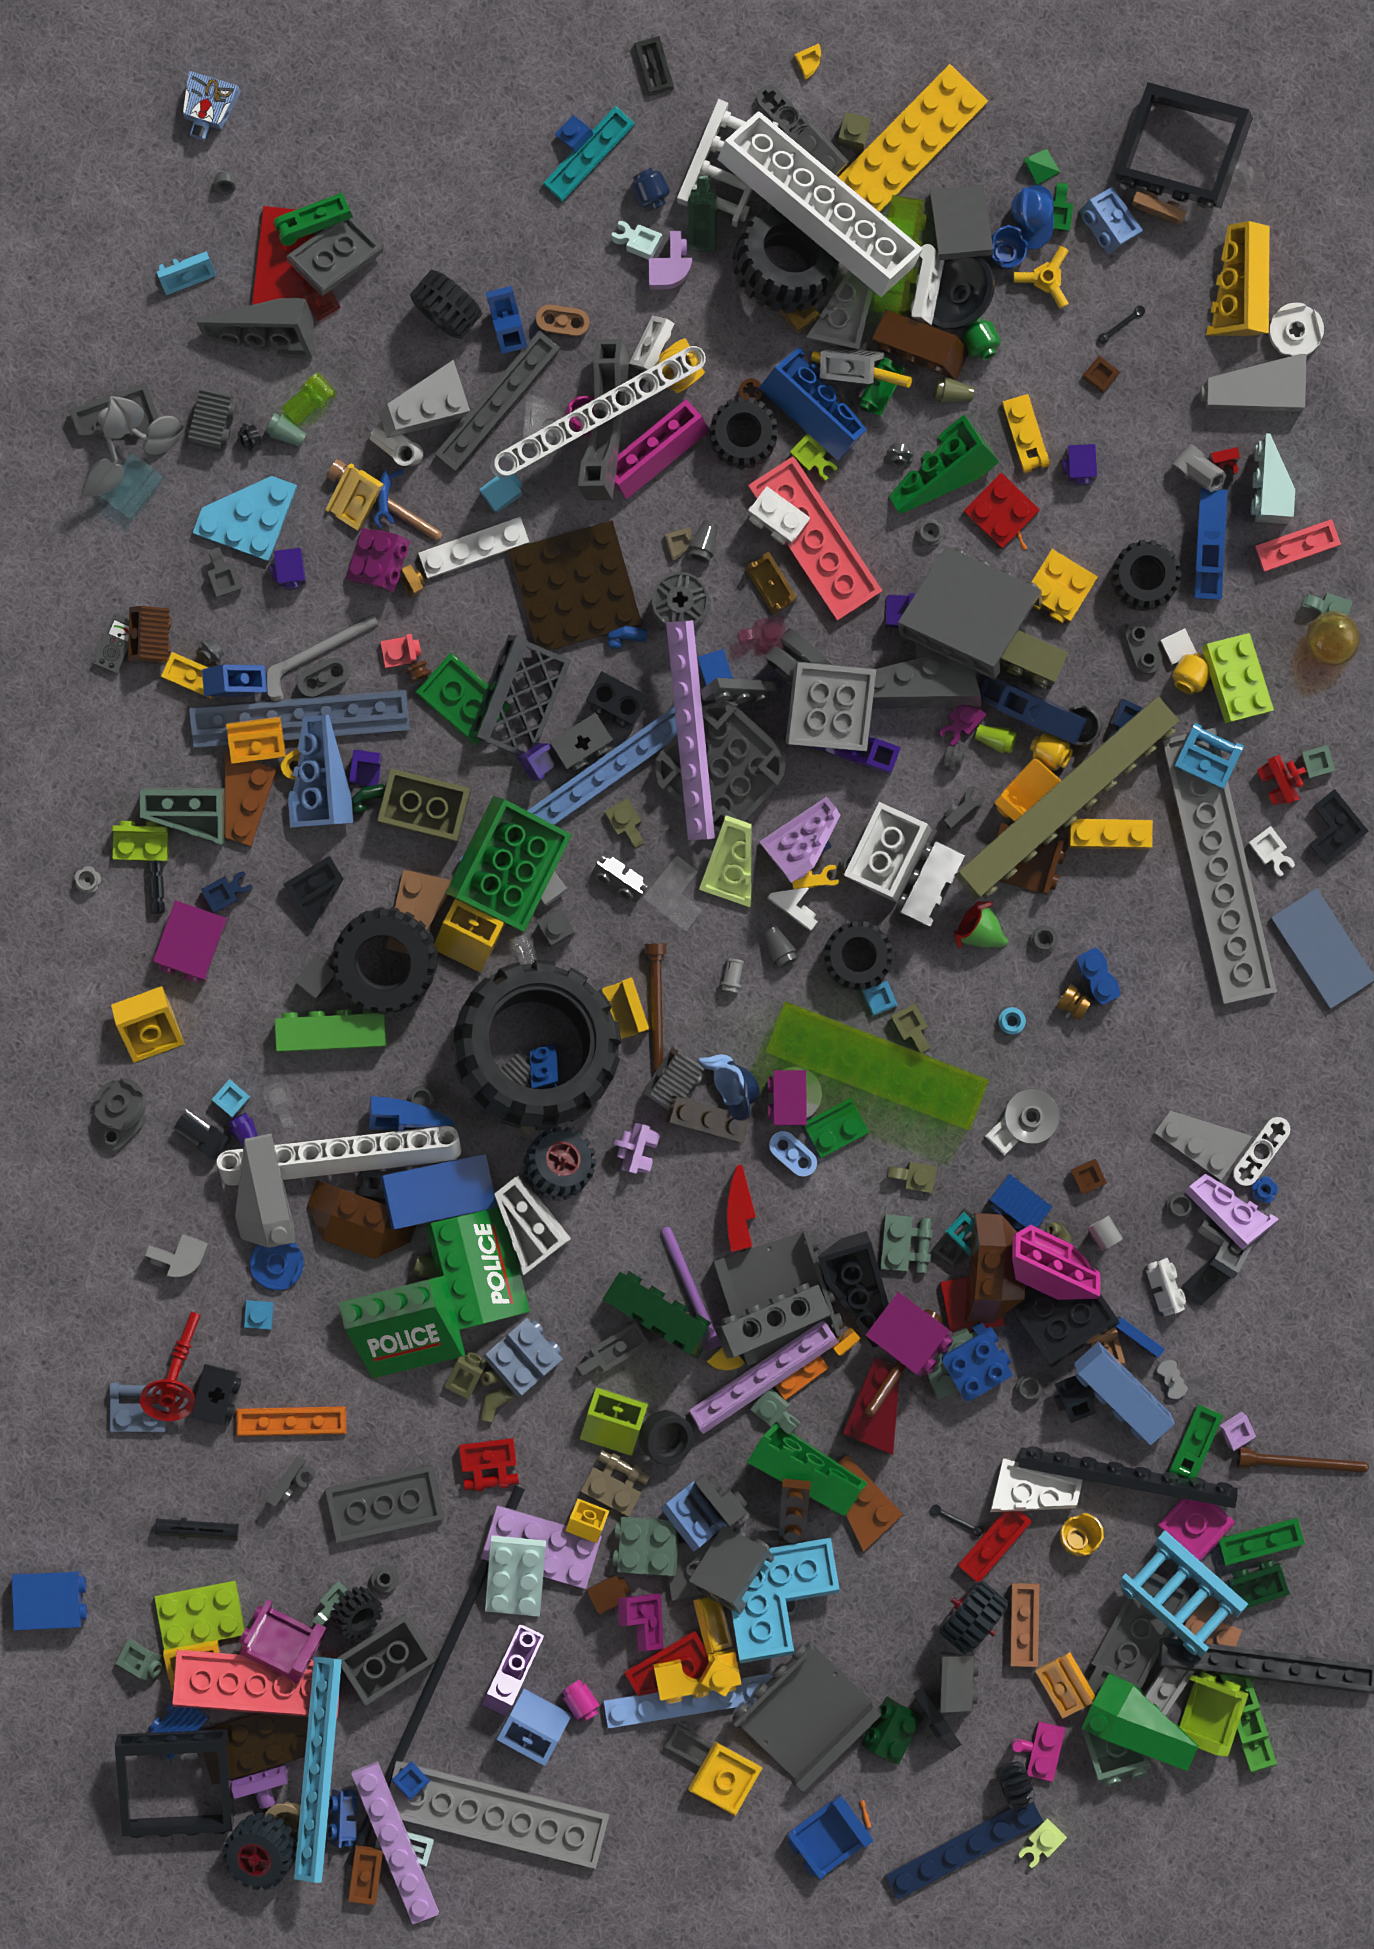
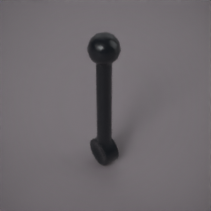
M1141 305L1137 306L1134 312L1107 333L1100 334L1098 337L1099 342L1102 344L1107 343L1109 337L1137 316H1143L1145 308Z
M937 1504L931 1507L933 1515H941L971 1530L975 1536L983 1534L981 1526H973L941 1510V1507Z

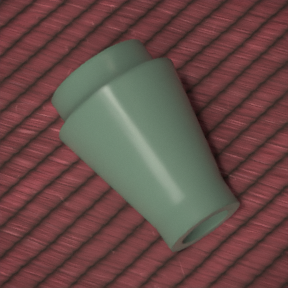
M274 413L264 431L270 435L269 438L300 447L307 434L283 414L280 416Z

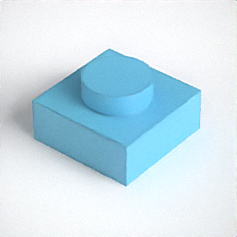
M229 1079L212 1100L231 1117H234L251 1097Z

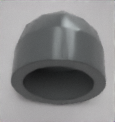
M229 171L217 173L214 179L215 191L223 195L233 193L236 189L234 175ZM224 182H228V183H229V184L225 185V186H228L227 188L222 187V186H224Z

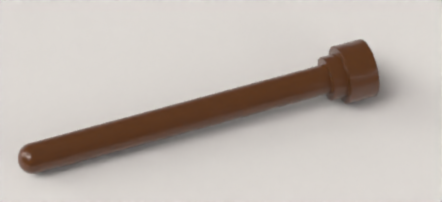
M666 943L645 944V955H648V960H650L652 1058L654 1073L663 1061L661 960H664V954H667Z
M929 1309L924 1310L938 1322L942 1323L941 1317L936 1312ZM897 1360L865 1409V1414L868 1417H873L905 1370L906 1366Z
M1239 1447L1238 1455H1240V1460H1237L1238 1469H1250V1467H1255L1257 1464L1363 1473L1369 1470L1368 1463L1363 1461L1257 1454L1250 1447Z

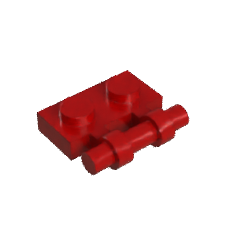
M514 1438L459 1444L462 1472L473 1471L474 1479L464 1480L465 1491L476 1490V1492H482L484 1488L500 1486V1489L509 1488V1485L519 1484L518 1473L507 1474L506 1469L507 1466L517 1465ZM498 1468L499 1476L483 1477L482 1470Z

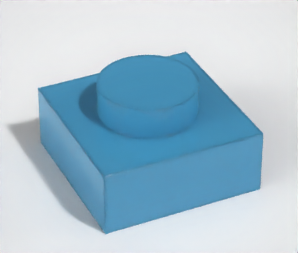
M246 1300L244 1328L272 1329L274 1302Z

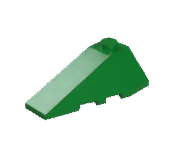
M965 414L939 435L937 439L942 443L933 454L929 451L924 453L921 457L924 461L919 471H910L889 495V498L900 514L979 479L999 463L990 446Z
M1109 1673L1092 1703L1082 1729L1116 1745L1188 1771L1199 1745L1176 1723H1172L1155 1703L1152 1704L1136 1685Z

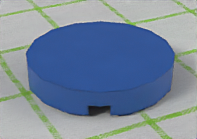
M296 1243L269 1248L257 1244L251 1253L249 1265L252 1275L258 1284L266 1289L278 1291L287 1289L298 1281L303 1273L304 1258L302 1251Z

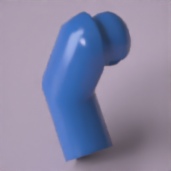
M623 626L608 634L607 646L612 649H620L622 647V640L645 642L647 630Z

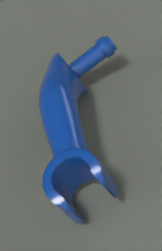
M398 469V471L391 474L387 470L382 473L380 482L384 485L377 497L379 512L375 515V523L383 528L381 519L384 516H387L390 524L394 523V518L388 513V493L390 486L393 484L391 479L402 476L404 474L403 469Z

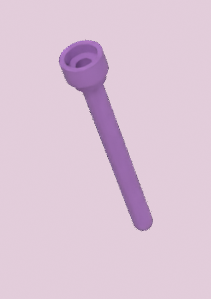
M664 1227L661 1234L696 1316L699 1314L710 1321L672 1229ZM716 1332L713 1333L704 1348L706 1352L721 1346Z

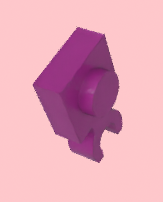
M959 705L948 717L953 724L943 727L939 735L942 737L945 732H952L954 739L950 742V745L954 746L959 741L960 732L963 731L969 735L985 718L986 714L978 707Z

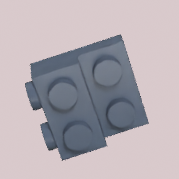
M528 1318L483 1356L518 1398L563 1360L560 1356V1347L553 1341L548 1342L542 1335L543 1329L540 1324L534 1320L530 1322Z

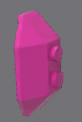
M1032 1225L1013 1235L1012 1260L1017 1281L1057 1300L1097 1299L1100 1297V1272L1096 1268L1092 1269L1087 1259L1072 1244Z

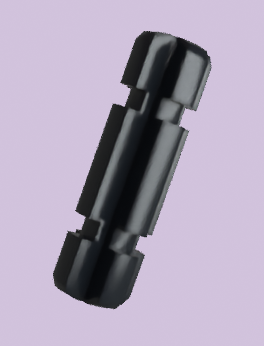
M149 861L147 863V872L150 873L148 877L149 898L151 899L149 909L152 914H162L165 912V902L162 901V898H164L163 876H161L163 866L161 861Z

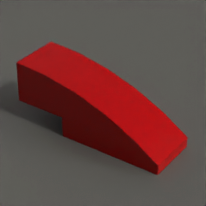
M742 1164L736 1166L728 1196L727 1229L731 1252L752 1247L746 1220L756 1217Z

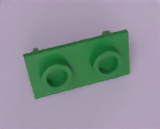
M886 357L878 362L877 368L901 375L905 371L904 367L894 365V362ZM874 379L876 381L875 384H868L863 395L859 398L861 401L859 406L866 412L881 416L897 385Z

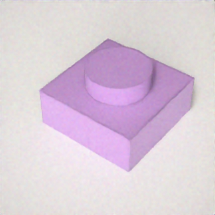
M1243 1412L1238 1413L1219 1425L1228 1447L1233 1451L1256 1437L1247 1415Z

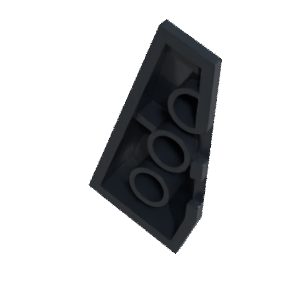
M867 1231L841 1238L818 1255L826 1284L832 1289L842 1306L847 1310L874 1348L879 1345L868 1338L866 1334L888 1306L889 1302L872 1243Z

